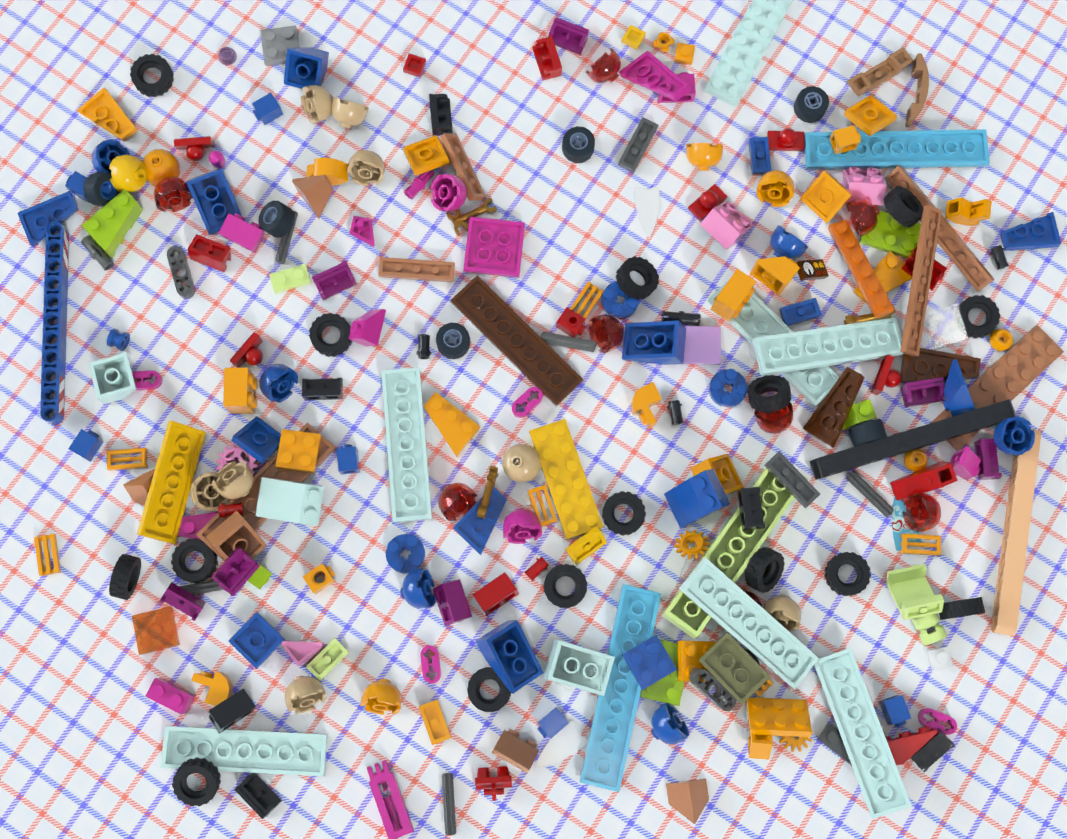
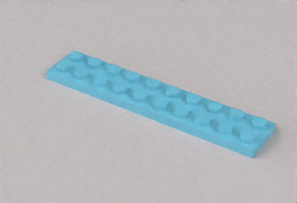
M986 129L878 131L872 136L859 131L861 141L857 148L839 154H834L829 139L832 132L804 133L806 170L849 169V167H858L860 169L896 168L899 165L903 168L981 167L990 164Z
M622 585L607 655L615 658L605 695H598L580 783L616 792L620 791L641 688L622 654L653 636L662 593Z

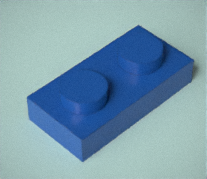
M768 137L749 138L752 175L766 174L771 171Z
M816 298L779 309L782 320L787 326L822 316Z

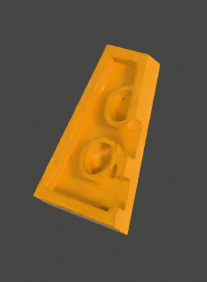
M105 87L76 110L124 142L138 131Z
M891 251L873 269L886 293L912 280V276L901 269L904 262ZM857 286L853 293L867 304L860 288Z
M436 392L423 406L456 457L480 429L478 424Z

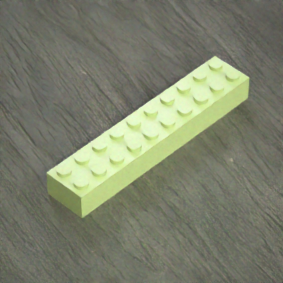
M766 467L752 486L760 487V500L765 528L742 530L738 505L709 549L705 552V555L698 562L699 564L703 558H707L734 583L738 580L747 567L750 558L758 551L794 499V496ZM681 590L676 593L662 613L664 618L693 639L699 636L711 619L705 611Z

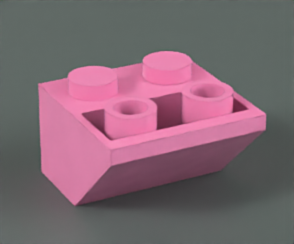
M858 167L843 169V186L853 194L846 203L883 205L887 184L880 170L876 168L860 169Z
M728 201L713 208L700 224L726 250L734 246L753 227L750 219L742 215L737 210V207Z

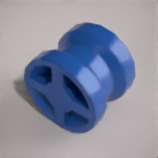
M115 328L112 329L107 337V346L111 348L117 347L118 350L124 351L129 344L130 334L126 332L120 333Z

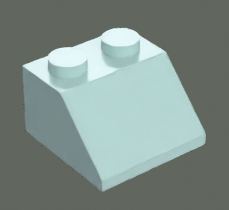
M127 352L89 363L97 399L103 404L124 399L136 390Z

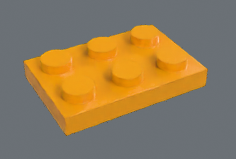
M749 697L746 700L751 735L811 737L812 728L807 700Z

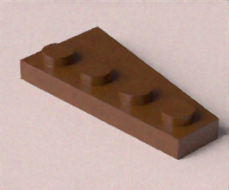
M920 348L919 356L912 357L903 354L900 383L940 377L947 380L954 359H957L964 379H974L979 377L981 358Z
M847 367L803 429L834 448L865 377Z

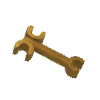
M492 198L486 199L483 206L461 216L460 209L456 210V215H451L450 212L446 211L447 218L453 222L454 231L457 236L460 235L459 227H464L465 231H468V225L465 222L470 217H476L485 212L493 214L497 211L496 206L488 207L492 203Z
M894 307L893 313L875 318L873 313L860 316L848 315L845 316L846 320L843 322L846 325L891 318L896 310Z
M490 466L486 487L477 512V517L485 519L492 490L498 477V467Z

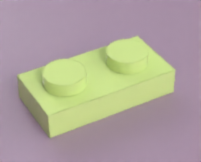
M306 264L269 274L275 294L311 284Z
M334 638L306 668L321 681L349 651Z

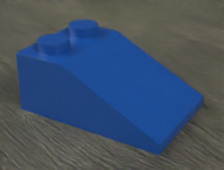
M222 167L186 181L209 235L220 231L228 214L234 216L236 213L242 216Z
M679 320L625 323L622 360L662 365L683 364L686 327Z
M714 469L705 470L664 493L680 529L730 505Z
M517 620L506 621L476 640L483 657L511 694H514L544 673Z

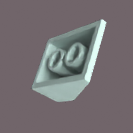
M261 477L255 516L318 526L324 487L319 484Z
M553 639L542 678L604 696L615 657Z

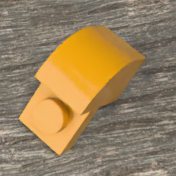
M333 158L314 159V164L307 166L306 177L326 175L332 185H340L348 182V164Z
M963 197L947 201L945 219L961 225H979V221L990 219L992 201L984 199L970 202Z
M654 382L638 389L631 402L632 415L640 412L639 419L648 429L654 427L657 423L650 407L660 403L662 399Z
M201 670L200 674L194 673L191 681L210 687L204 703L217 706L233 695V685L226 674L216 671L212 678L213 674Z

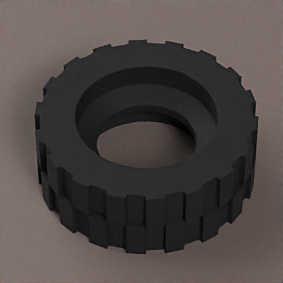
M145 54L134 61L133 66H131V80L141 94H145L147 97L162 96L172 87V82H174L173 71L166 59L160 55ZM147 69H159L161 72L159 81L147 83L143 78V74Z
M896 186L884 197V204L889 214L903 226L913 227L922 219L923 207L920 201L906 188Z
M634 256L628 258L616 272V283L619 289L629 298L643 300L658 287L659 275L657 270L648 260ZM631 271L638 272L644 278L645 284L643 286L636 284L631 279Z
M984 295L968 297L957 307L954 315L956 327L961 333L975 339L983 338L997 328L996 326L1000 322L999 308H997L996 303L991 298H987ZM973 308L983 310L986 314L985 323L979 326L972 324L968 318L969 311Z
M333 313L322 314V316H318L312 322L309 338L316 351L320 354H324L327 357H336L349 349L348 347L352 343L349 339L351 327L344 317ZM329 326H334L340 331L339 340L333 344H328L322 339L323 330Z
M765 375L756 378V380L749 384L747 389L751 408L761 413H772L784 409L790 404L792 399L789 381L778 375ZM766 392H778L772 396H761Z
M628 491L614 493L607 499L602 510L604 524L614 534L624 536L635 533L645 520L646 512L643 501L636 494ZM620 504L629 505L633 509L631 521L627 523L619 522L614 515L615 508Z
M194 538L192 540L187 539L185 542L182 541L178 547L176 546L174 553H172V569L184 581L190 583L204 582L216 571L218 556L202 540ZM198 551L204 557V564L200 569L193 571L186 567L185 558L190 552Z
M768 547L758 549L747 564L745 571L746 584L762 593L772 590L777 585L784 571L785 562L782 554Z
M854 552L840 553L832 557L828 561L827 567H825L824 576L827 581L826 583L838 595L852 596L859 594L867 588L866 586L870 582V566H868V562L861 555H857ZM845 564L853 566L857 571V578L851 584L843 583L838 576L839 568Z
M122 554L118 558L111 575L109 595L124 600L131 598L139 579L141 558Z
M557 565L546 575L544 581L545 595L553 605L559 608L574 607L583 600L587 592L586 577L574 565ZM564 576L570 577L575 583L574 592L568 596H563L556 590L557 580Z
M982 597L944 603L943 610L939 613L940 620L985 613Z
M491 667L479 669L471 676L468 682V697L471 703L479 710L484 712L497 711L503 708L510 699L511 692ZM488 679L496 681L500 689L498 696L491 700L483 698L480 694V685Z
M195 757V759L190 758L186 762L184 761L179 766L172 780L174 795L176 794L179 801L181 800L184 804L193 807L209 803L214 798L221 783V775L218 772V768L205 758ZM192 773L203 775L206 779V787L200 791L192 790L187 785V777Z

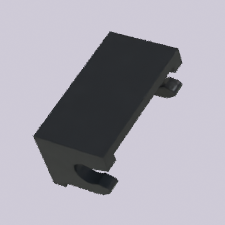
M429 94L433 136L443 135L444 133L453 134L450 98H448L447 94Z
M343 378L302 379V397L304 400L343 399Z
M760 487L741 488L737 494L742 530L764 529L765 522L763 521Z
M243 688L210 709L208 717L220 734L254 712L256 706Z
M940 728L936 729L937 734L911 757L923 772H926L947 751L955 747V744Z
M256 773L249 774L234 789L262 819L266 818L282 802Z

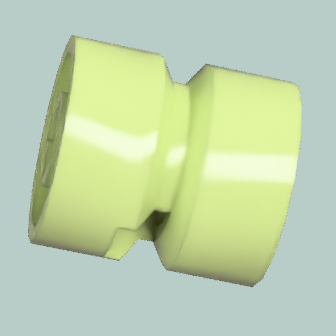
M937 613L912 619L915 629L921 632L919 637L923 646L948 636L944 627L939 625L940 618ZM933 626L935 630L927 633L926 629Z

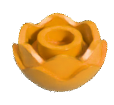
M998 328L990 333L989 343L997 351H1005L1012 346L1013 336L1007 329Z
M914 449L905 453L904 463L907 469L916 472L926 468L928 457L923 450Z

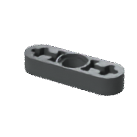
M172 246L167 251V259L176 291L182 298L189 299L195 294V286L186 254L181 247ZM175 252L179 253L178 259L180 263H177L176 259L173 257L175 256ZM179 268L186 269V273L182 277L176 276V271ZM184 281H185V284L187 285V287L189 288V289L187 290L188 293H184V292L182 291V290H184V286H183V283H182V282H184Z
M694 668L689 675L690 682L715 706L724 711H731L735 707L736 699L707 670ZM699 674H701L700 677L706 681L705 683L699 681ZM715 684L716 691L713 695H710L709 688ZM721 696L726 698V705L725 702L722 699H720Z

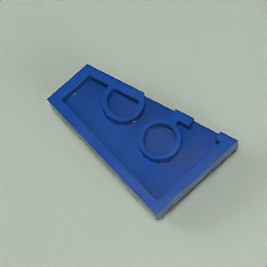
M68 191L20 211L17 214L30 245L34 247L46 237V227L50 222L58 221L62 224L79 209L73 194Z
M1050 212L1041 218H1035L1026 224H1020L1007 229L1000 235L1003 248H1005L1004 251L1056 248L1061 245L1054 212Z
M495 487L492 490L485 519L477 517L481 498L453 527L480 555L507 501Z

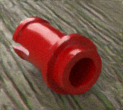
M242 502L228 505L222 503V505L218 506L219 517L226 519V516H231L235 511L240 515H244Z
M542 556L539 559L536 558L537 561L524 572L532 581L542 571L547 570L549 566Z

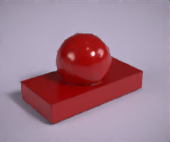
M790 128L783 129L782 131L767 132L769 150L804 151L805 149L804 132L794 131Z
M210 136L173 140L174 147L178 150L186 149V155L192 161H199L204 157V148L215 147V141Z
M714 184L688 206V210L701 222L713 208L724 202L728 196Z
M253 332L230 359L234 367L241 368L245 362L252 366L261 363L263 354L258 347L263 340L257 333Z
M887 355L882 359L871 390L872 394L879 395L883 391L884 386L893 388L899 385L901 376L898 371L891 369L895 357Z

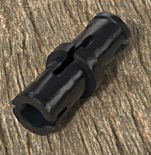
M662 311V316L665 317L661 318V321L679 320L682 324L700 325V320H693L700 319V314L684 313V311Z

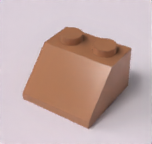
M237 511L206 536L207 540L225 560L238 546L252 557L256 556L267 546Z
M510 728L508 731L504 730L492 753L528 774L539 752V749L536 748L538 744L529 739H526V741L518 738L520 734Z

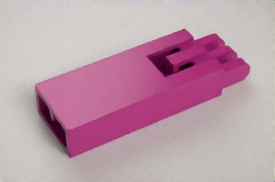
M383 760V770H381L379 763L374 764L375 773H373L371 766L367 767L371 780L369 785L388 839H397L414 832V828L395 774L390 772L387 761ZM382 784L384 792L390 789L392 795L383 798L379 785Z

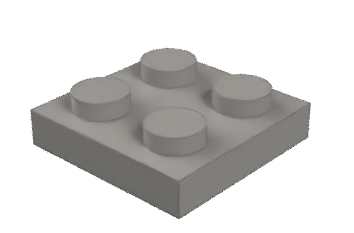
M296 25L260 30L265 66L286 64L287 49L300 48Z

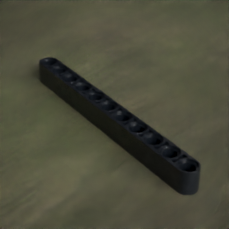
M1009 399L819 457L809 462L815 480L914 449L997 425L1006 418L1017 415Z

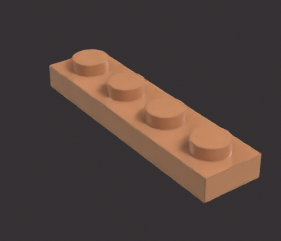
M444 133L440 139L457 176L466 186L469 201H482L486 195L457 134Z
M380 257L378 275L385 278L454 282L455 262Z

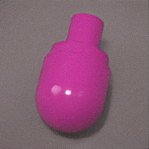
M212 151L209 154V161L213 167L223 168L225 157L220 151Z

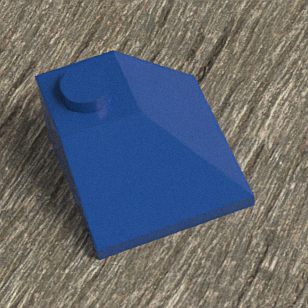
M312 47L288 48L284 84L301 89L310 85L321 86L327 71L329 52Z
M957 359L952 361L943 391L946 400L942 401L945 410H950L952 417L975 410Z

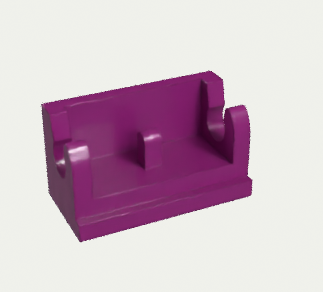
M555 17L549 35H552L555 46L581 55L588 40L589 30Z
M346 261L312 277L323 300L357 285Z
M943 377L909 382L901 386L905 407L943 401V397H945L943 393L945 388Z
M979 439L974 442L975 454L981 459L978 480L1001 479L1002 473H999L997 447L994 439Z
M238 546L211 577L222 589L234 596L260 565L250 554Z
M460 579L443 583L433 588L444 626L472 617Z
M172 582L160 599L161 603H168L192 617L191 620L193 621L196 620L206 603L204 600Z

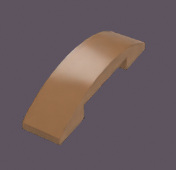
M902 47L889 55L885 61L865 73L861 72L849 79L847 84L857 96L863 95L899 74L911 65L914 60Z
M918 53L912 63L911 78L918 79L915 103L910 105L906 114L905 127L908 128L921 112L928 95L929 74L922 53Z

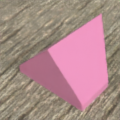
M282 641V646L297 666L304 667L325 648V643Z

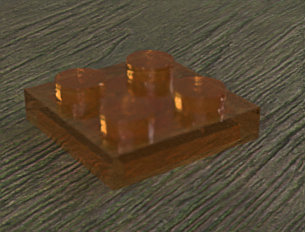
M172 606L132 615L139 655L180 645Z

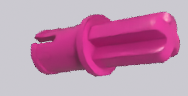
M430 170L415 177L412 184L404 190V194L413 200L419 191L426 188V183L434 176L435 172Z

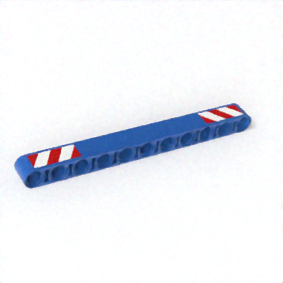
M52 221L46 227L40 401L41 418L52 425L62 423L65 405L69 232L58 221ZM61 230L59 234L55 235L56 231ZM60 247V250L54 253L55 249ZM57 265H60L58 270L54 271V268ZM56 283H59V286L56 289H53V286ZM59 301L57 306L52 307L54 302ZM58 319L57 324L52 326V322ZM55 337H58L57 341L54 344H51L52 340ZM57 355V359L51 362L52 357ZM56 374L55 380L50 381L51 376ZM56 392L55 398L50 400V395ZM55 411V416L49 419L50 413Z

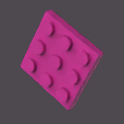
M470 217L463 271L519 278L525 222Z

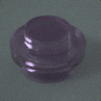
M223 47L219 51L218 59L223 65H231L236 61L237 55L232 48Z

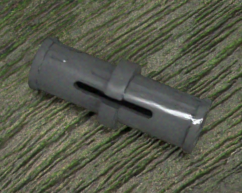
M90 235L81 240V244L90 252L92 259H96L105 271L114 266V262L105 254L104 249L98 246Z

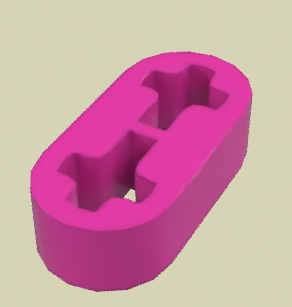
M156 371L132 372L135 379L141 380V382H135V391L157 389L162 384V377ZM152 376L157 378V380L154 381V384H152L149 381H145L152 379Z
M531 387L512 404L513 415L517 418L527 416L541 403L543 398L542 391L538 387ZM530 393H538V400L532 399L529 402L528 400L531 398ZM524 403H526L527 405L524 407V412L522 413L521 411H519L517 413L516 406L519 405L521 407Z
M428 645L421 651L422 673L426 682L434 684L441 678L439 652L436 647ZM428 649L435 652V656H432V663H429L428 657L424 656ZM432 665L433 671L438 673L434 680L426 676L430 672L429 666Z
M924 708L918 713V721L923 726H930L931 729L940 728L946 735L953 734L957 729V723L952 717L934 709ZM930 713L929 716L934 718L935 721H927L926 723V718L923 717L924 714ZM948 721L951 728L945 730V726L939 724V722Z

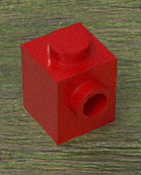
M566 307L556 322V328L576 338L577 335L581 336L586 329V318Z

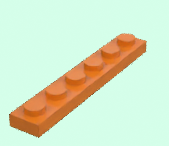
M847 220L830 224L828 230L874 317L878 318L893 313L894 307Z

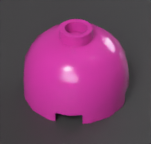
M438 175L433 180L430 188L433 190L431 202L440 211H455L465 203L467 197L466 186L455 175Z
M517 508L506 516L504 520L503 538H508L509 543L525 544V539L534 537V540H537L542 535L540 520L532 511Z

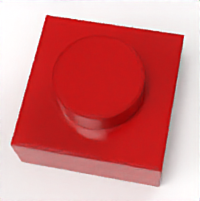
M409 53L403 67V72L421 78L426 58Z

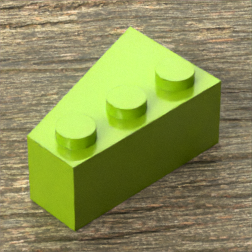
M123 190L81 226L113 258L114 252L119 244L123 243L124 236L133 227L143 209L126 190Z

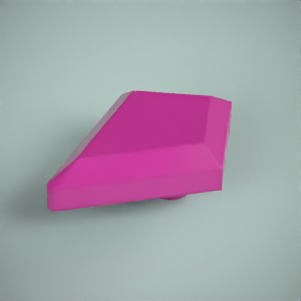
M353 216L350 235L374 247L372 219Z

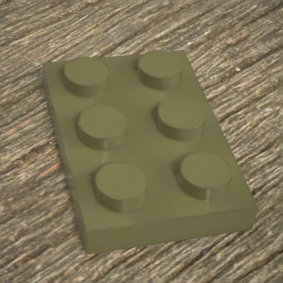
M728 632L699 659L700 663L741 705L770 678V675Z

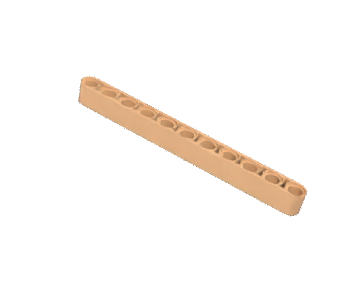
M1031 429L1035 432V441L1032 448L1022 455H1013L991 623L993 633L1008 636L1015 635L1018 624L1041 441V431Z

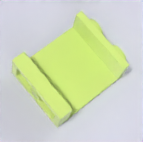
M926 564L895 569L887 573L886 585L903 620L941 613L943 610L944 598L942 594L935 595L925 577Z

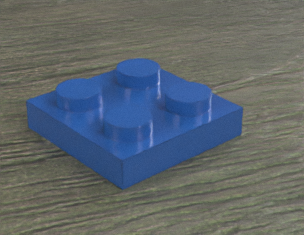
M256 416L233 435L231 441L260 463H263L279 449L281 434Z
M256 612L228 642L258 669L282 644V641L286 639Z
M657 634L622 654L642 690L677 670Z

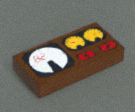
M823 259L796 262L797 266L800 267L797 273L801 281L825 279L829 276Z

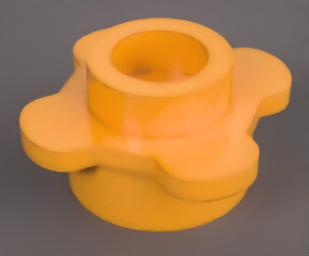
M664 32L659 33L657 40L653 41V46L660 48L664 53L668 52L670 45L674 44V39Z

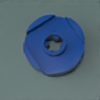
M616 282L609 284L603 291L602 296L604 311L610 316L617 317V319H625L635 313L639 300L631 299L619 289ZM617 296L625 298L624 304L615 301L618 298Z
M734 369L721 370L710 381L709 395L719 406L735 407L746 396L747 382ZM725 384L731 385L733 387L731 389V393L729 391L725 392L723 390L725 388Z
M398 535L387 545L386 560L389 566L399 573L409 574L419 569L425 559L424 546L413 535ZM403 549L411 551V554L408 555V559L400 557V553L403 552Z

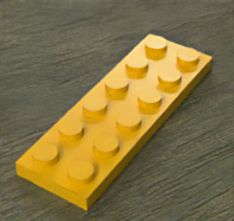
M566 419L529 430L534 448L540 455L541 468L566 540L586 534L596 526L599 529L603 528Z
M168 421L137 535L170 544L176 543L206 432L175 421Z

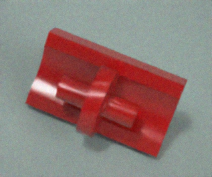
M487 767L478 768L477 778H475L476 790L484 789V796L492 795V801H497L496 795L504 794V788H512V776L509 775L508 767H497V777H489V768Z

